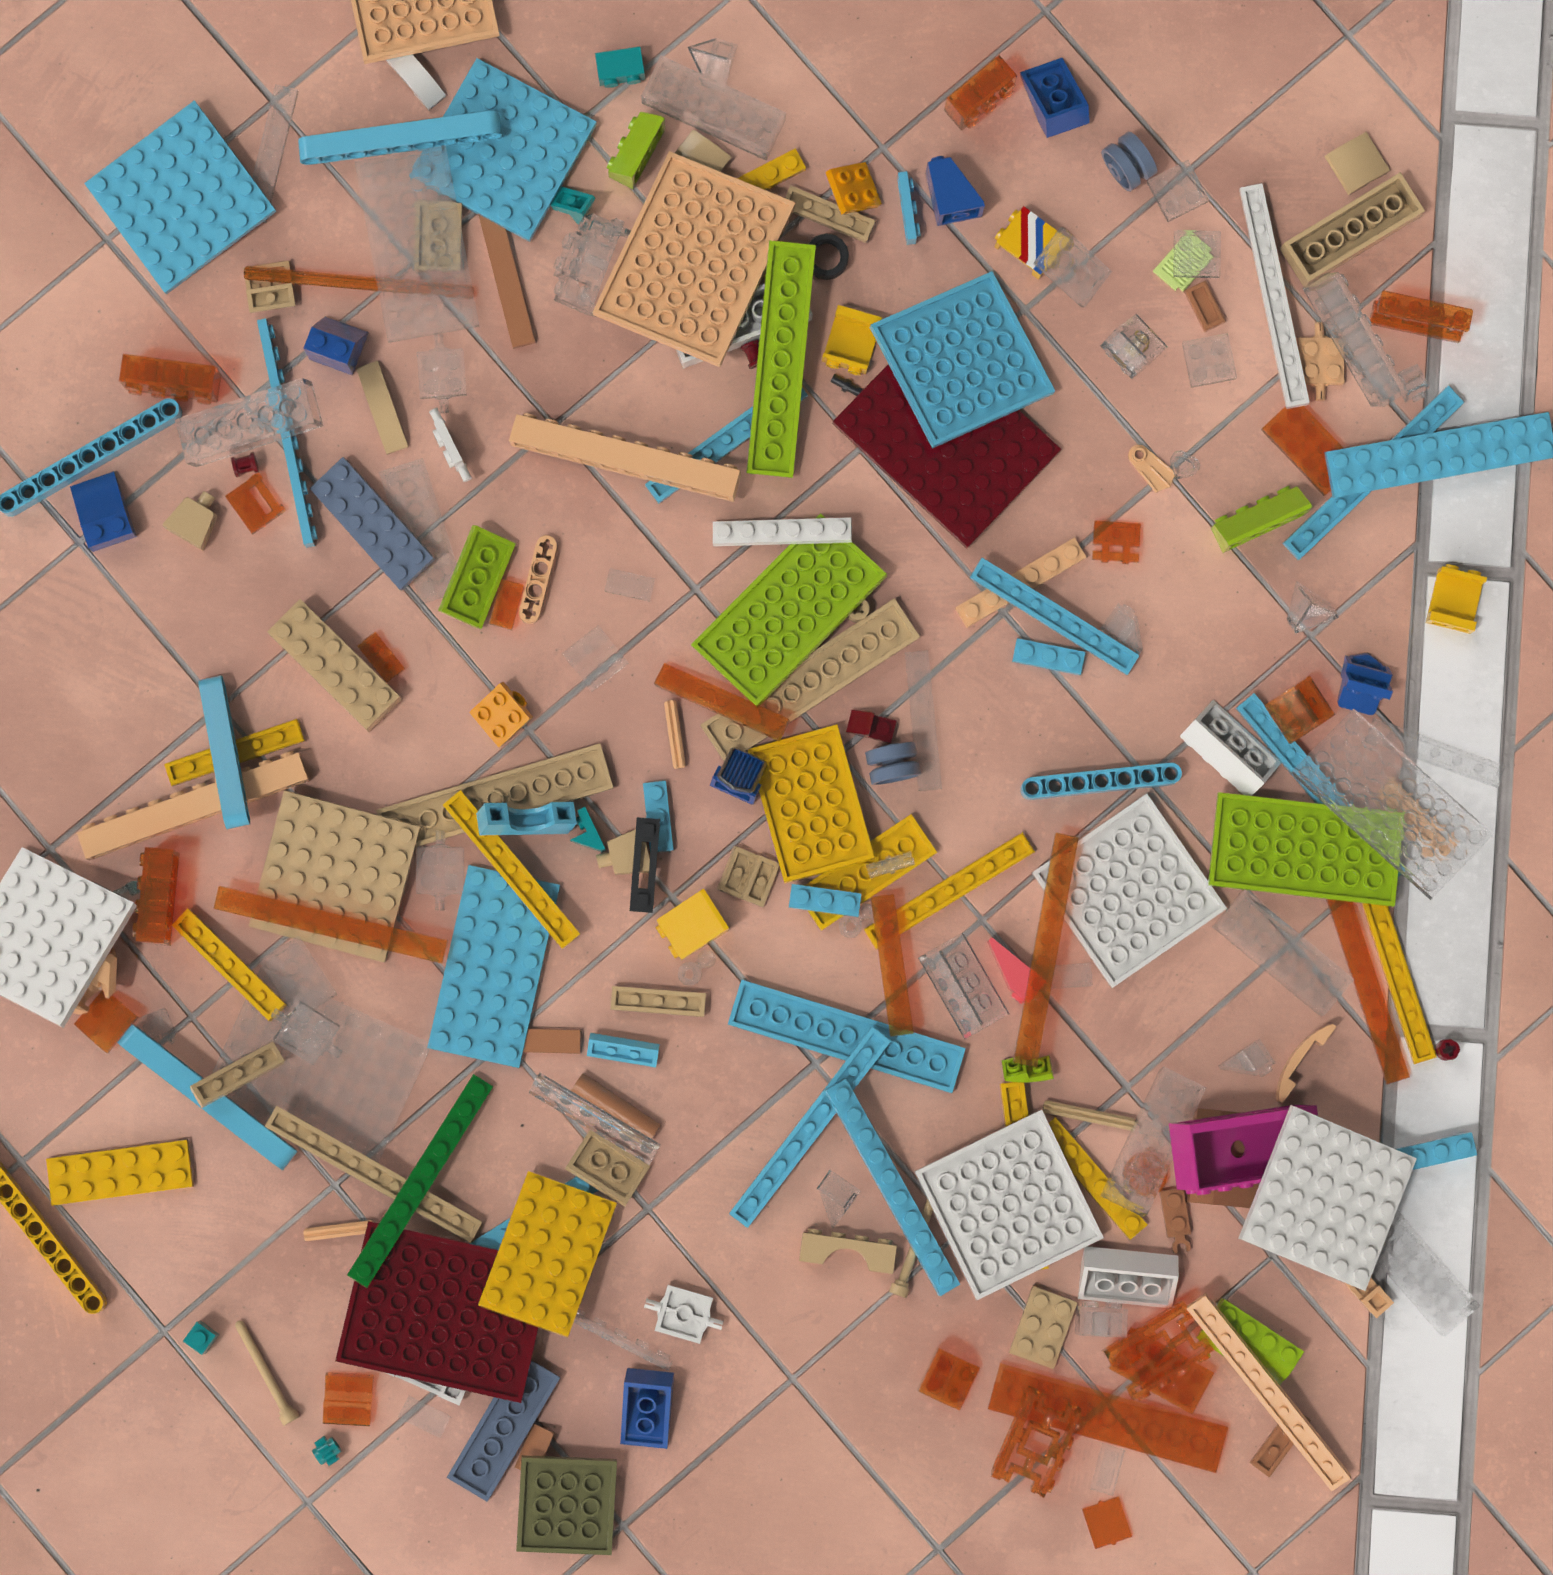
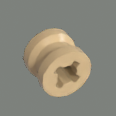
M864 600L848 616L849 620L857 623L867 617L869 614L868 602Z

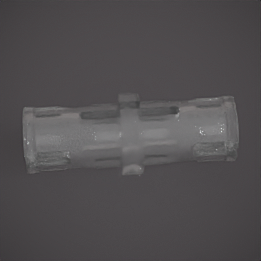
M911 851L894 857L889 855L884 860L867 864L866 869L869 873V878L872 879L889 872L894 874L895 870L913 866L915 863Z

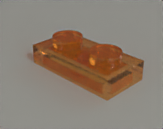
M501 579L489 622L490 625L508 630L513 629L524 589L523 584Z

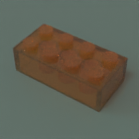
M123 354L119 382L132 395L141 396L143 392L150 393L154 398L165 399L166 395L173 396L174 400L188 402V399H196L197 403L211 405V402H218L222 375L216 366Z
M145 847V851L140 854L139 864L143 866L142 876H138L137 881L140 899H136L135 902L137 905L135 913H138L137 923L133 924L132 936L136 937V942L171 946L180 853L173 849Z

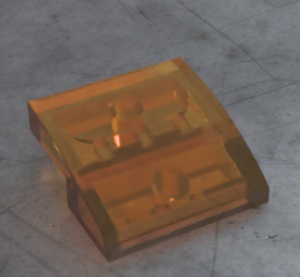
M102 990L88 1006L90 1008L89 1011L82 1014L74 1025L103 1051L109 1053L130 1025L138 1019V1016L122 1004L114 995L109 999L105 998L104 991Z
M326 1372L323 1424L370 1426L374 1375Z

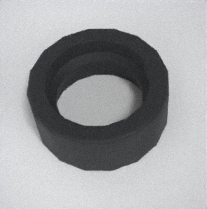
M826 233L813 238L809 243L810 245H816L817 248L822 244H832L840 252V262L833 269H821L814 262L813 275L818 279L824 280L837 278L847 267L849 253L846 244L841 238L833 234Z

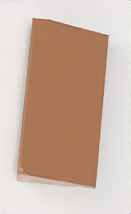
M533 1423L515 1468L521 1470L522 1455L545 1456L555 1432Z

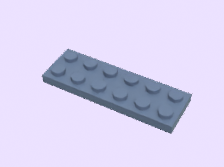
M342 457L309 488L399 590L406 588L435 560L434 556L345 457Z
M531 1360L522 1403L494 1397L447 1478L488 1502L558 1383L560 1376Z

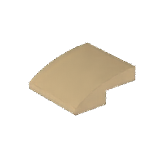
M695 130L691 131L675 152V154L719 172L731 158L720 147Z
M1367 132L1324 156L1348 195L1360 190L1390 171Z
M290 261L243 268L250 313L296 306Z
M733 846L717 890L764 907L779 869V863Z

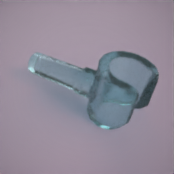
M130 881L122 888L113 892L120 895L129 891L131 896H135L143 888L138 881Z

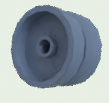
M1128 131L1119 137L1118 145L1111 143L1101 151L1102 158L1110 173L1129 192L1141 184L1140 178L1148 180L1157 173L1156 164L1148 149L1132 132Z
M915 742L889 744L865 752L867 765H882V767L873 769L869 773L871 785L888 784L920 776L921 770L918 762H904L917 755Z

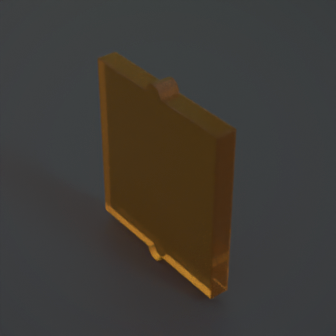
M1119 1496L1103 1502L1099 1500L1098 1504L1082 1509L1095 1549L1109 1544L1116 1545V1542L1132 1537Z

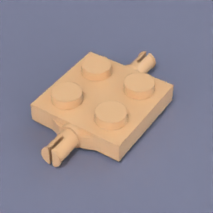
M1316 322L1314 323L1315 336L1311 338L1298 337L1296 341L1306 385L1316 387V401H1325V387L1344 384L1343 338L1324 336V323Z

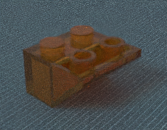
M1311 676L1295 683L1264 705L1289 744L1335 715Z
M937 1347L917 1390L939 1402L960 1410L980 1367Z

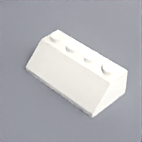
M1214 700L1180 735L1188 746L1201 755L1207 763L1212 765L1223 778L1227 779L1243 795L1252 796L1281 764L1274 754Z
M1086 1246L1084 1247L1081 1261L1078 1299L1172 1309L1179 1277L1178 1256Z

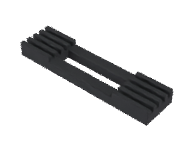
M639 817L636 819L629 911L653 913L660 819ZM642 842H651L648 889L638 888Z

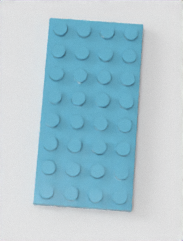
M468 865L427 1048L520 1068L549 933L498 871ZM536 880L556 904L560 885Z

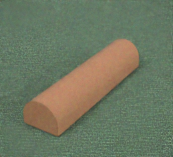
M584 1073L581 1074L570 1091L571 1094L647 1144L650 1143L661 1124Z

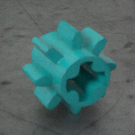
M323 1436L314 1442L316 1448L312 1452L321 1465L327 1462L328 1466L339 1460L337 1455L342 1451L333 1437L327 1440Z

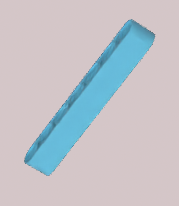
M222 675L198 681L224 824L227 830L249 825L250 815L225 682Z
M1162 763L1030 777L1022 783L1020 792L1027 800H1038L1170 786L1180 780L1182 771L1179 765L1175 763ZM1165 769H1173L1176 773V778L1174 780L1167 779L1164 775ZM1143 771L1151 772L1153 775L1152 782L1143 781L1141 773ZM1119 774H1127L1130 778L1129 784L1122 785L1118 780ZM1096 776L1105 777L1107 785L1105 787H1098L1095 783ZM1080 778L1084 783L1083 789H1074L1072 780ZM1056 780L1060 783L1061 789L1059 792H1052L1049 789L1050 781ZM1027 783H1034L1037 786L1038 791L1036 794L1030 795L1026 792L1025 786Z

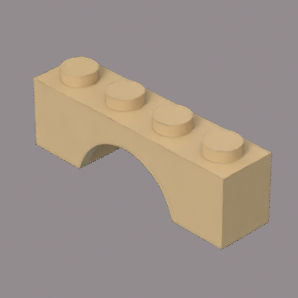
M809 1228L808 1233L803 1232L799 1261L823 1264L826 1258L834 1251L852 1249L864 1257L869 1271L893 1274L897 1246L892 1245V1240L878 1238V1243L869 1242V1237L855 1235V1239L845 1238V1233L832 1232L831 1236L822 1235V1230Z

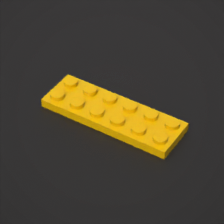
M910 814L870 841L875 859L822 873L805 886L861 893V905L934 856L937 851L912 814ZM808 911L821 931L844 916Z
M188 1140L46 1159L51 1206L194 1187Z

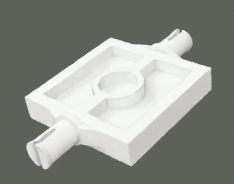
M438 408L432 409L429 413L433 418L436 428L432 432L439 447L444 446L446 449L442 452L449 467H455L456 471L461 475L463 482L471 480L472 477L466 467L467 464L463 463L444 424L446 421L443 420Z
M671 1285L667 1286L665 1296L660 1302L647 1298L646 1303L653 1304L654 1306L644 1305V1308L658 1311V1320L654 1331L700 1344L703 1332L707 1326L721 1330L722 1326L714 1323L723 1325L724 1320L710 1317L712 1297Z

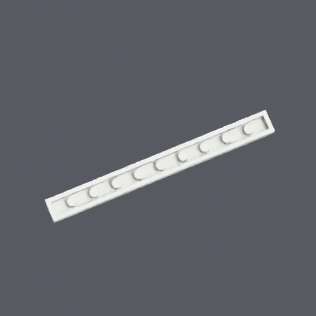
M1263 184L1241 187L1239 189L1285 406L1286 409L1309 405L1310 401Z

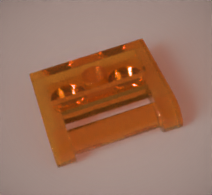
M259 472L252 475L246 482L225 496L252 535L286 511L282 504L279 505L262 481L263 477ZM255 486L272 509L271 512L268 514L264 512L249 491L252 487Z

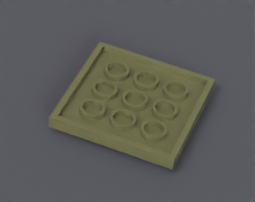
M522 1455L516 1552L612 1555L617 1459Z

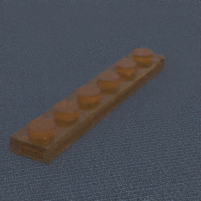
M666 663L663 664L654 682L655 686L779 742L790 722L788 718L759 705L756 707L752 702Z
M894 894L871 897L890 1037L914 1034Z

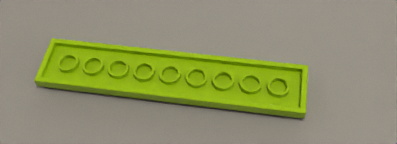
M769 240L746 471L749 474L793 478L816 245Z

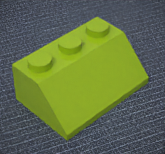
M640 112L638 117L634 116L628 126V129H630L627 137L623 136L617 147L619 149L617 156H612L607 165L609 178L634 189L665 132V118L662 116Z

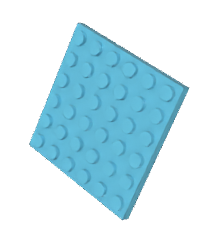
M476 58L443 117L497 111L500 114L502 136L494 140L424 149L409 177L456 203H462L463 207L530 242L549 210L550 204L559 192L594 131L597 122Z
M195 100L84 183L165 294L171 292L277 212Z
M993 271L870 325V329L932 448L1055 393L1051 381Z

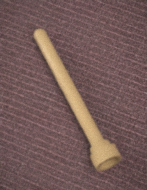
M927 1199L922 1216L928 1225L933 1209ZM911 1246L899 1279H896L895 1283L891 1284L889 1290L890 1293L907 1298L910 1290L908 1289L909 1284L907 1282L916 1259Z
M237 1321L235 1327L280 1409L279 1419L283 1426L299 1418L300 1415L296 1408L293 1409L291 1405H288L244 1322Z

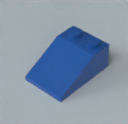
M1063 58L1020 72L1038 123L1047 138L1089 124V105Z
M114 471L70 486L87 546L92 552L137 537Z
M627 1368L624 1380L620 1444L668 1448L674 1372Z

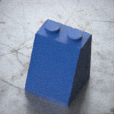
M937 156L932 158L927 163L925 174L937 226L982 217L985 207L984 201L951 157Z
M325 316L311 327L303 349L309 360L353 376L369 332Z

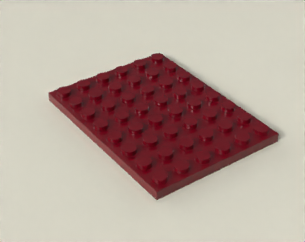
M889 364L832 421V424L966 549L1061 451V448L1020 410L932 448Z
M368 1221L361 1251L379 1223ZM404 1229L369 1286L365 1288L354 1281L335 1362L522 1403L539 1327L478 1306L498 1250Z

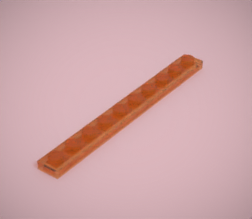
M1060 833L1054 834L1013 1063L1035 1068L1038 1064L1079 837Z
M221 885L218 887L214 909L438 963H443L448 944L446 939Z
M1326 899L1385 1083L1390 1084L1409 1078L1410 1076L1353 902Z

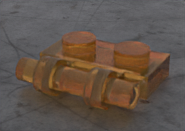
M1095 520L1092 545H1102L1101 551H1092V560H1101V563H1108L1109 561H1120L1122 564H1129V562L1138 563L1139 554L1130 553V547L1139 548L1141 524ZM1109 546L1122 547V552H1109Z

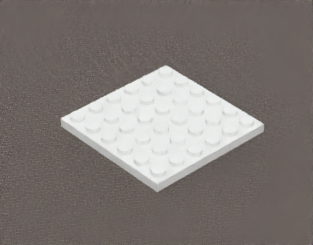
M1148 794L1139 798L1032 872L1039 885L1111 988L1227 909L1213 887L1208 886V880Z
M22 847L0 882V996L64 1028L137 905Z
M1290 1105L1238 1239L1366 1291L1417 1158Z
M1042 1110L914 1171L976 1300L1104 1238Z

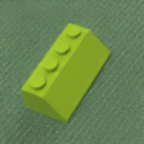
M1290 486L1278 490V495L1273 498L1267 495L1257 500V505L1251 508L1246 505L1235 511L1236 515L1228 518L1227 515H1224L1214 520L1216 524L1212 526L1211 530L1222 553H1225L1306 515L1313 508L1310 501L1297 486L1292 489Z
M1221 1298L1216 1306L1278 1384L1281 1385L1293 1371L1304 1351L1227 1300ZM1201 1329L1196 1338L1223 1355L1204 1330Z

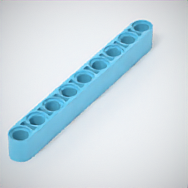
M484 111L305 136L298 139L300 163L314 165L494 140L502 136L500 114L497 111Z
M167 398L2 493L0 495V511L6 516L13 517L179 421L182 417L181 407L175 400ZM175 406L176 411L173 415H165L167 407ZM153 417L156 419L154 426L145 427V421L148 418ZM129 429L136 431L132 439L125 438V433ZM108 441H115L114 449L106 451L105 444ZM90 452L95 453V459L90 463H86L85 456ZM69 464H74V472L72 474H65V467ZM48 476L55 477V482L51 486H45L44 484ZM34 488V495L30 498H25V490ZM13 499V508L5 510V502Z
M131 1024L117 1043L201 1108L190 1090V1086L204 1078L137 1026ZM226 1095L202 1108L281 1170L285 1169L298 1152L273 1131L264 1127L263 1123Z

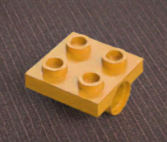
M866 162L832 168L825 172L841 215L877 208L882 204Z
M504 682L498 684L469 712L498 747L503 746L533 718L525 708L527 706L525 698L517 691H511Z

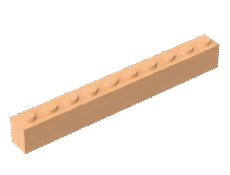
M524 413L523 416L516 414L509 442L513 447L732 502L735 501L741 479L740 470H737V467L732 464L725 463L724 466H721L708 458L697 460L693 459V456L688 453L679 452V455L670 453V450L664 447L653 449L649 448L648 444L640 441H635L633 444L626 442V439L620 436L613 435L610 438L603 436L602 432L596 430L586 432L576 425L568 424L566 427L559 425V422L552 419L538 420L536 416Z
M289 751L280 755L281 759L272 761V759H267L258 763L259 767L251 770L250 767L242 768L241 772L247 804L309 782L310 779L301 755L294 753V751ZM216 778L214 779L215 783L207 786L206 783L193 786V791L184 793V791L175 792L170 795L171 799L165 801L161 799L153 800L148 803L146 808H131L126 811V815L117 817V815L106 817L103 819L104 823L99 825L90 823L82 826V831L76 833L85 858L90 861L222 813Z

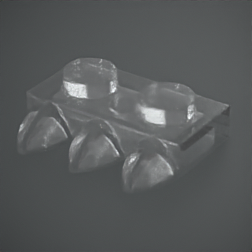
M166 1008L121 1025L125 1033L130 1025L134 1024L159 1044L160 1035L171 1045L175 1041V1029Z

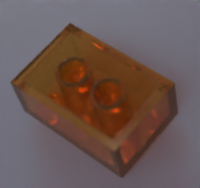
M998 55L946 98L944 111L961 131L966 127L968 129L972 128L979 121V116L983 113L989 114L997 106L996 102L1001 98L1006 100L1013 94V88L1016 86V73Z

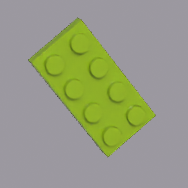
M472 525L438 611L477 629H482L516 543L479 526Z

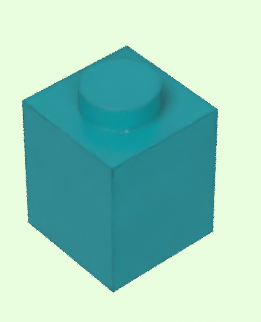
M200 1320L195 1323L183 1342L201 1355H204L217 1339L219 1333Z

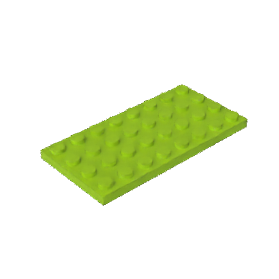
M820 513L816 518L825 517ZM853 542L790 544L718 616L691 646L758 708L887 577V573Z
M1218 792L1208 886L1394 907L1404 813Z

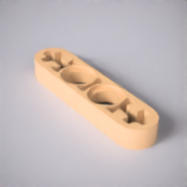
M544 535L537 540L519 608L520 619L526 624H534L539 620L557 552L555 539L548 535ZM546 541H550V545L553 546V549H548L546 554L547 558L551 557L550 561L545 558H537L538 554L540 556L543 555V547L540 545L545 544ZM541 562L547 565L548 570L545 574L538 575L535 573L534 567L537 563ZM532 585H539L542 588V593L538 597H532L529 595V588ZM526 599L532 602H539L538 606L536 604L533 605V612L536 615L531 616L530 619H526V614L523 613L524 610L528 611L530 606L529 602L525 603Z

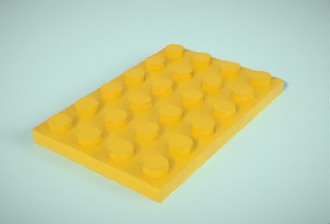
M837 724L748 749V753L759 757L767 763L759 781V784H761L759 793L785 884L875 859Z
M528 1171L478 1306L568 1338L617 1203Z

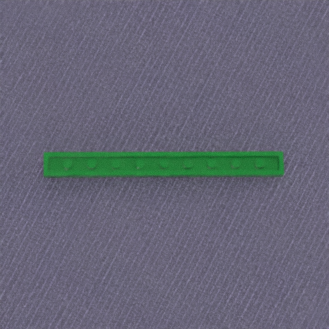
M474 1074L471 1076L346 1276L365 1288L369 1286L492 1090V1085Z

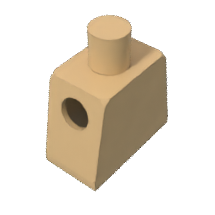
M205 491L202 492L197 502L186 497L165 520L163 527L204 551L217 519V515L209 510L215 497Z
M636 829L607 842L609 852L596 855L599 869L613 865L615 875L632 874ZM642 842L640 873H649L650 858L646 842Z

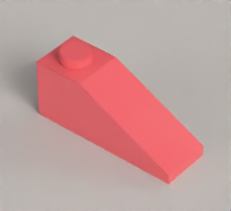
M991 937L987 943L1008 989L1012 992L1010 996L1019 1004L1023 1002L1029 1004L1046 981Z

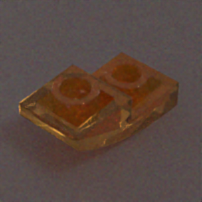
M375 631L357 645L386 683L405 669Z

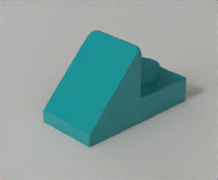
M561 187L550 206L555 211L569 214L580 225L592 208L596 198L590 194Z
M586 807L577 810L579 816L576 817V821L580 829H586L587 832L570 839V841L599 852L606 851Z

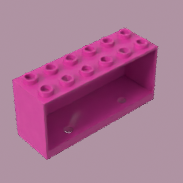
M1290 1105L1169 1123L1177 1190H1186V1194L1196 1193L1197 1195L1210 1194L1213 1190H1218V1192L1230 1191L1232 1187L1249 1188L1253 1187V1184L1260 1183ZM1291 1105L1318 1116L1317 1105ZM1237 1140L1241 1141L1244 1145V1153L1239 1158L1234 1157L1231 1153V1145Z

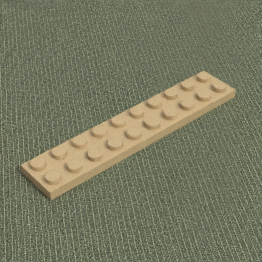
M894 598L814 650L758 708L744 696L700 726L722 760L725 761L731 748L735 747L748 751V749L754 747L918 640L920 636Z
M596 744L376 810V812L380 816L421 826L416 847H420L465 833L443 806L446 801L460 790L479 811L484 803H507L509 807L514 809H534L551 802H571L614 788L601 744Z

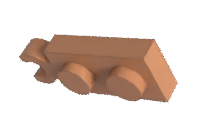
M1175 1188L1159 1191L1167 1238L1174 1237L1172 1251L1174 1254L1178 1253L1177 1246L1183 1243L1185 1250L1188 1252L1191 1246L1185 1239V1235L1191 1234L1184 1190H1177Z

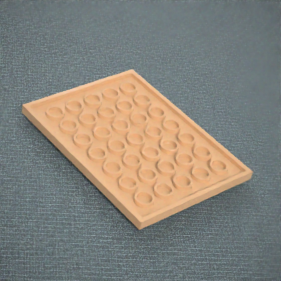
M669 151L597 301L593 315L721 367L766 271L769 240L780 241L796 203Z

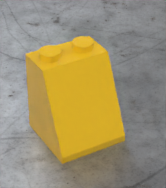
M704 888L658 918L656 921L659 925L655 927L662 939L668 938L671 943L668 949L673 957H680L681 961L729 931V927Z

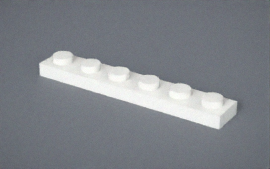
M851 517L713 522V546L852 542Z

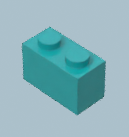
M641 47L595 53L600 86L613 88L618 86V83L627 82V84L633 85L640 83L641 80H645Z

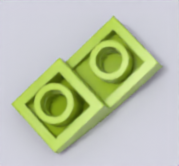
M1024 1055L1001 1060L1005 1081L1039 1082L1054 1079L1049 1055L1026 1061Z

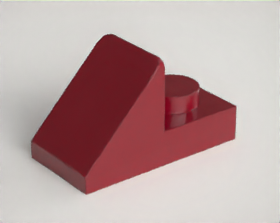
M851 710L846 733L891 744L897 721L877 716L873 712Z

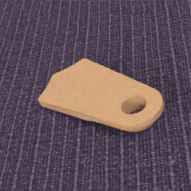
M1133 446L1129 450L1128 458L1153 491L1157 493L1163 489L1170 488L1176 472L1145 446ZM1141 451L1143 453V458H1136L1135 452Z

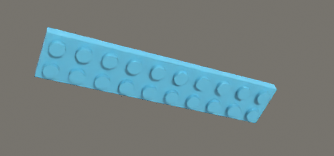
M1549 412L1324 452L1332 498L1552 459L1553 432Z
M742 979L728 1021L730 1026L844 1061L848 1059L873 1026L890 1039L891 1042L870 1069L948 1093L953 1092L966 1049Z

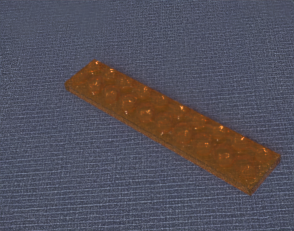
M999 1363L987 1408L992 1411L1214 1473L1217 1472L1228 1427L1002 1363Z

